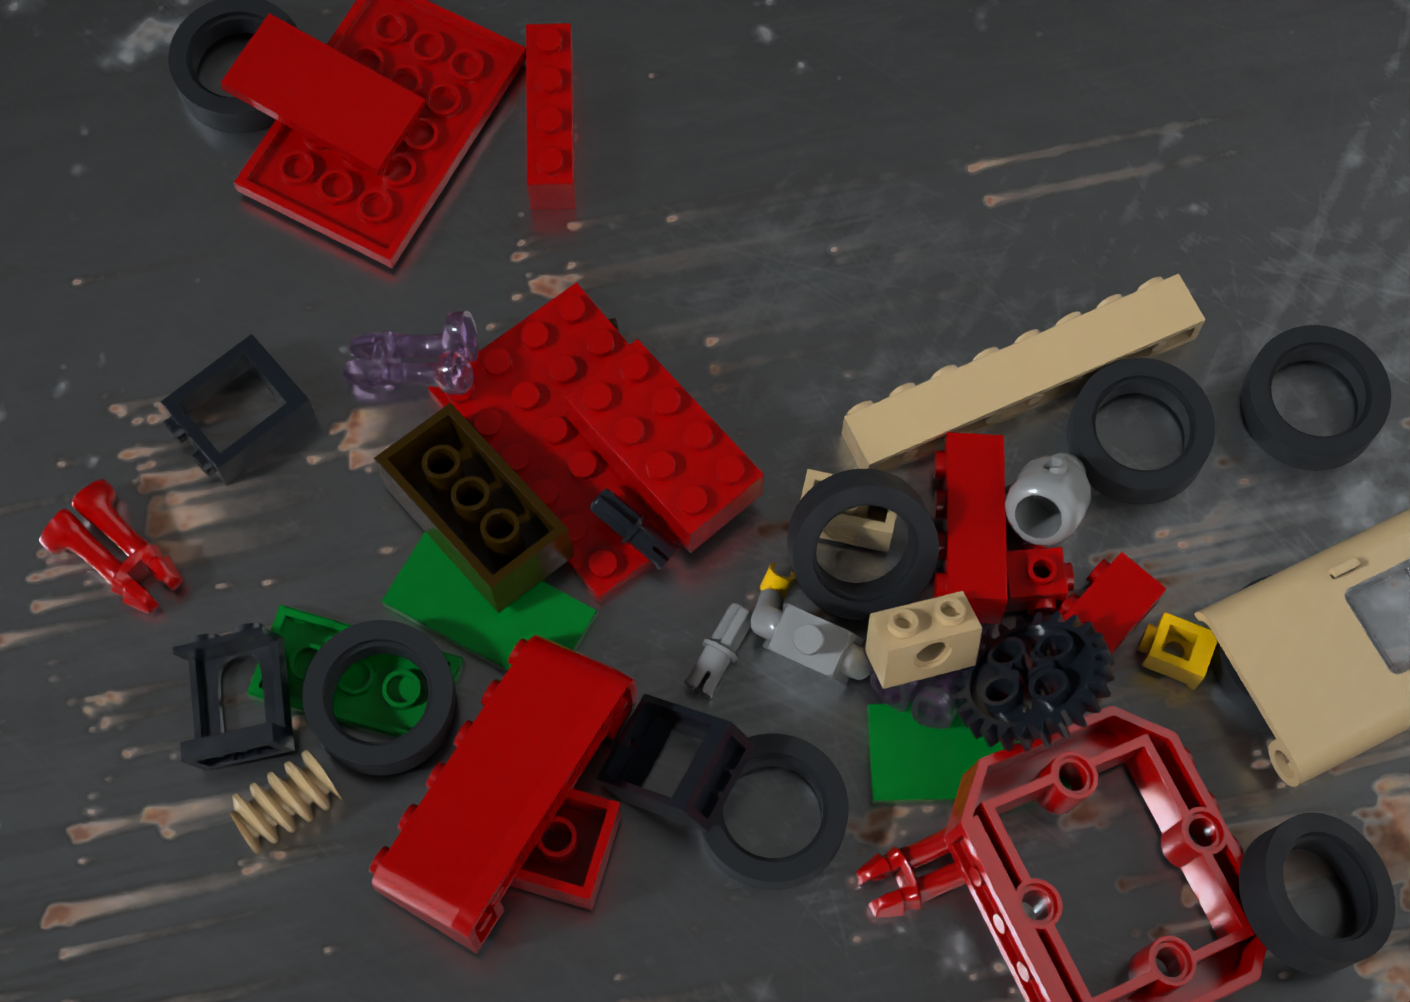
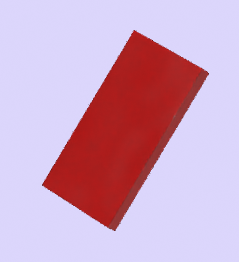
M270 13L220 82L221 88L225 92L377 176L380 175L425 107V99Z

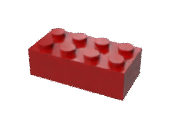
M638 339L564 396L567 419L689 553H692L763 494L764 474Z

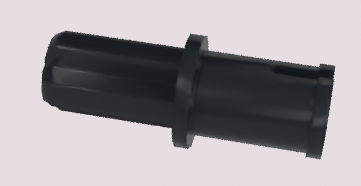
M606 488L601 491L590 506L591 511L623 537L621 540L623 545L627 542L630 543L656 565V568L659 570L664 567L670 560L669 558L680 547L647 521L649 516L646 513L641 516L610 489Z

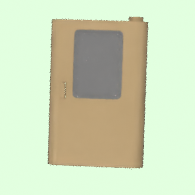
M1410 509L1194 613L1198 621L1205 622L1213 632L1276 739L1269 745L1270 760L1277 774L1287 785L1291 787L1299 786L1410 728ZM1283 753L1286 755V757H1287V758L1289 759V761H1290L1288 764L1286 763V761H1285V759H1284Z

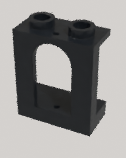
M247 623L237 626L235 633L222 636L217 634H201L192 637L191 643L173 647L174 655L189 662L195 738L180 742L181 762L206 771L295 751L284 637L265 628L263 624ZM239 655H251L259 662L261 668L266 723L224 732L220 685L221 674L225 665L232 658Z

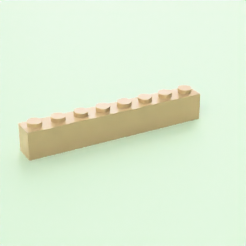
M1179 273L1164 280L1161 276L1154 277L1143 283L1132 294L1122 297L1121 294H1115L1104 299L1098 304L1097 309L1085 314H1081L1079 311L1072 312L1061 318L1056 323V326L1043 332H1040L1039 329L1030 330L1019 336L1015 340V344L1001 350L998 347L988 348L977 354L973 361L958 368L954 364L948 365L935 372L931 379L916 386L913 382L906 383L893 390L886 399L874 404L868 400L855 405L844 416L841 434L859 469H876L889 472L944 448L947 432L977 434L1083 388L1091 376L1109 364L1130 358L1150 359L1197 338L1205 318Z

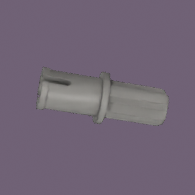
M737 603L729 605L712 637L704 639L702 642L705 649L690 675L684 681L688 688L691 690L697 688L706 674L707 677L698 694L709 699L712 698L713 692L730 662L736 663L738 657L735 653L751 627L753 613L748 608Z

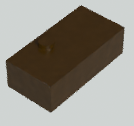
M451 403L374 457L383 485L421 528L427 532L438 547L498 614L574 557L569 529Z

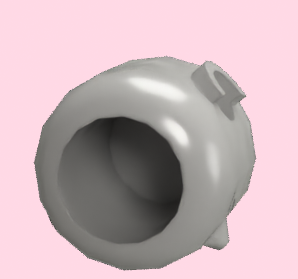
M1065 452L1031 460L1022 468L1013 484L1005 487L1007 495L1005 501L1006 518L1012 530L1023 540L1035 545L1052 546L1064 542L1077 530L1091 501V486L1086 477V468L1083 462L1077 456Z

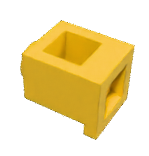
M1164 612L1156 626L1147 624L1137 650L1146 653L1141 666L1186 683L1185 687L1195 690L1206 675L1217 639L1210 629ZM1173 647L1177 649L1180 657L1165 652L1164 648Z

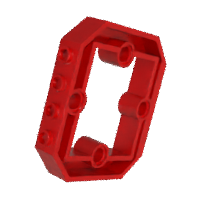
M1111 705L1101 709L1100 713H1091L1084 716L1087 723L1085 728L1074 723L1068 726L1070 738L1068 739L1063 738L1057 732L1051 736L1050 747H1045L1041 739H1036L1030 751L1025 752L1019 742L1009 752L1002 749L980 758L963 774L943 838L1025 1002H1217L1260 979L1267 948L1262 944L1250 926L1240 898L1239 872L1244 856L1243 848L1238 839L1228 829L1219 812V805L1215 796L1207 790L1195 768V761L1191 752L1183 746L1176 732ZM1125 763L1162 832L1161 848L1163 854L1170 863L1182 869L1219 939L1193 951L1188 943L1179 937L1171 935L1159 937L1131 957L1128 963L1130 981L1092 998L1054 925L1059 921L1063 910V903L1059 892L1046 880L1030 878L999 814L1035 799L1049 813L1057 815L1069 813L1095 791L1098 785V773ZM1059 776H1062L1069 782L1072 790L1063 786ZM1189 831L1196 836L1199 845L1191 839ZM1022 902H1026L1033 908L1036 920L1027 916L1023 910ZM1156 958L1166 966L1168 976L1158 969Z

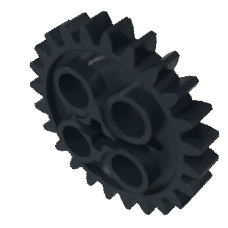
M1040 611L1035 614L1032 623L1026 624L1022 616H1018L1016 627L1011 630L1003 624L998 625L1000 635L995 639L987 635L982 636L985 647L982 650L978 649L976 665L960 669L963 677L953 680V685L958 692L952 696L958 707L957 712L966 728L969 727L975 739L983 737L989 747H993L1000 741L1005 751L1008 752L1017 741H1020L1025 752L1030 751L1036 739H1041L1045 747H1050L1051 736L1057 732L1065 739L1070 738L1068 726L1074 723L1085 728L1087 726L1083 716L1085 712H1101L1096 698L1110 697L1111 692L1106 683L1115 680V675L1111 669L1115 662L1101 632L1096 633L1090 621L1082 625L1078 615L1075 614L1065 621L1060 611H1056L1049 621H1045Z

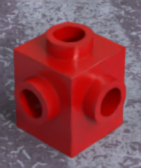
M1029 543L1021 546L1019 550L1007 551L1008 600L1005 612L1027 610L1031 616H1035L1040 611L1043 616L1056 612L1057 608L1066 600L1069 591H1074L1073 566L1071 562H1064L1063 548H1048L1047 545Z

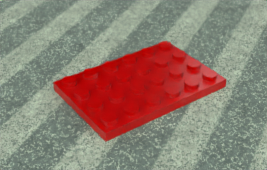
M356 0L327 45L425 99L424 109L379 176L275 120L234 181V185L238 192L393 268L525 62L526 47L428 0Z
M576 282L430 385L428 390L430 396L441 409L451 403L569 529L574 557L566 563L598 603H601L653 564L630 543L627 542L623 545L621 543L623 537L591 511L590 506L601 491L606 488L610 489L641 516L646 513L649 516L647 521L674 544L678 545L680 542L567 419L564 396L629 346V343Z

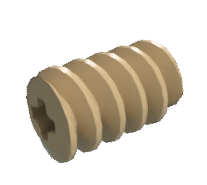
M308 750L301 752L304 768H298L291 761L284 763L287 777L285 780L272 771L267 773L269 790L265 791L255 782L249 785L251 801L248 802L237 793L232 795L235 811L229 813L242 836L256 855L261 853L259 836H263L269 842L275 844L279 840L277 825L293 833L296 831L294 814H298L304 820L310 822L313 820L312 803H315L324 811H328L331 807L328 793L332 792L342 800L318 759Z

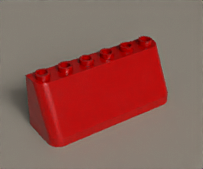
M537 634L529 640L522 638L516 644L508 659V664L511 666L503 679L500 681L496 678L490 683L481 700V704L484 705L483 709L474 722L467 720L462 725L453 743L457 748L447 763L440 761L432 770L426 782V787L429 788L428 792L419 805L413 803L407 808L398 824V830L401 831L390 848L387 846L381 848L369 868V872L374 875L372 886L375 891L476 954L504 912L500 900L604 738L613 742L638 703L635 679L616 668Z

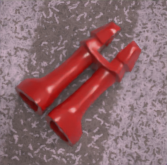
M105 479L94 481L74 496L71 506L83 518L93 523L129 557L123 563L119 561L66 508L60 510L50 520L42 532L39 544L53 554H61L67 550L77 554L111 585V592L123 597L124 604L151 614L160 605L150 595L148 590L139 584L152 572L159 582L165 584L174 592L181 585L182 577L170 556H163L158 545L150 544L119 515L113 506L116 500V491L113 486Z
M947 826L918 842L901 848L894 846L885 855L877 853L856 871L858 883L861 887L881 882L893 875L897 881L898 890L888 892L868 903V907L875 918L904 916L906 910L921 909V904L950 890L967 885L956 862L917 878L913 870L951 853L943 838Z

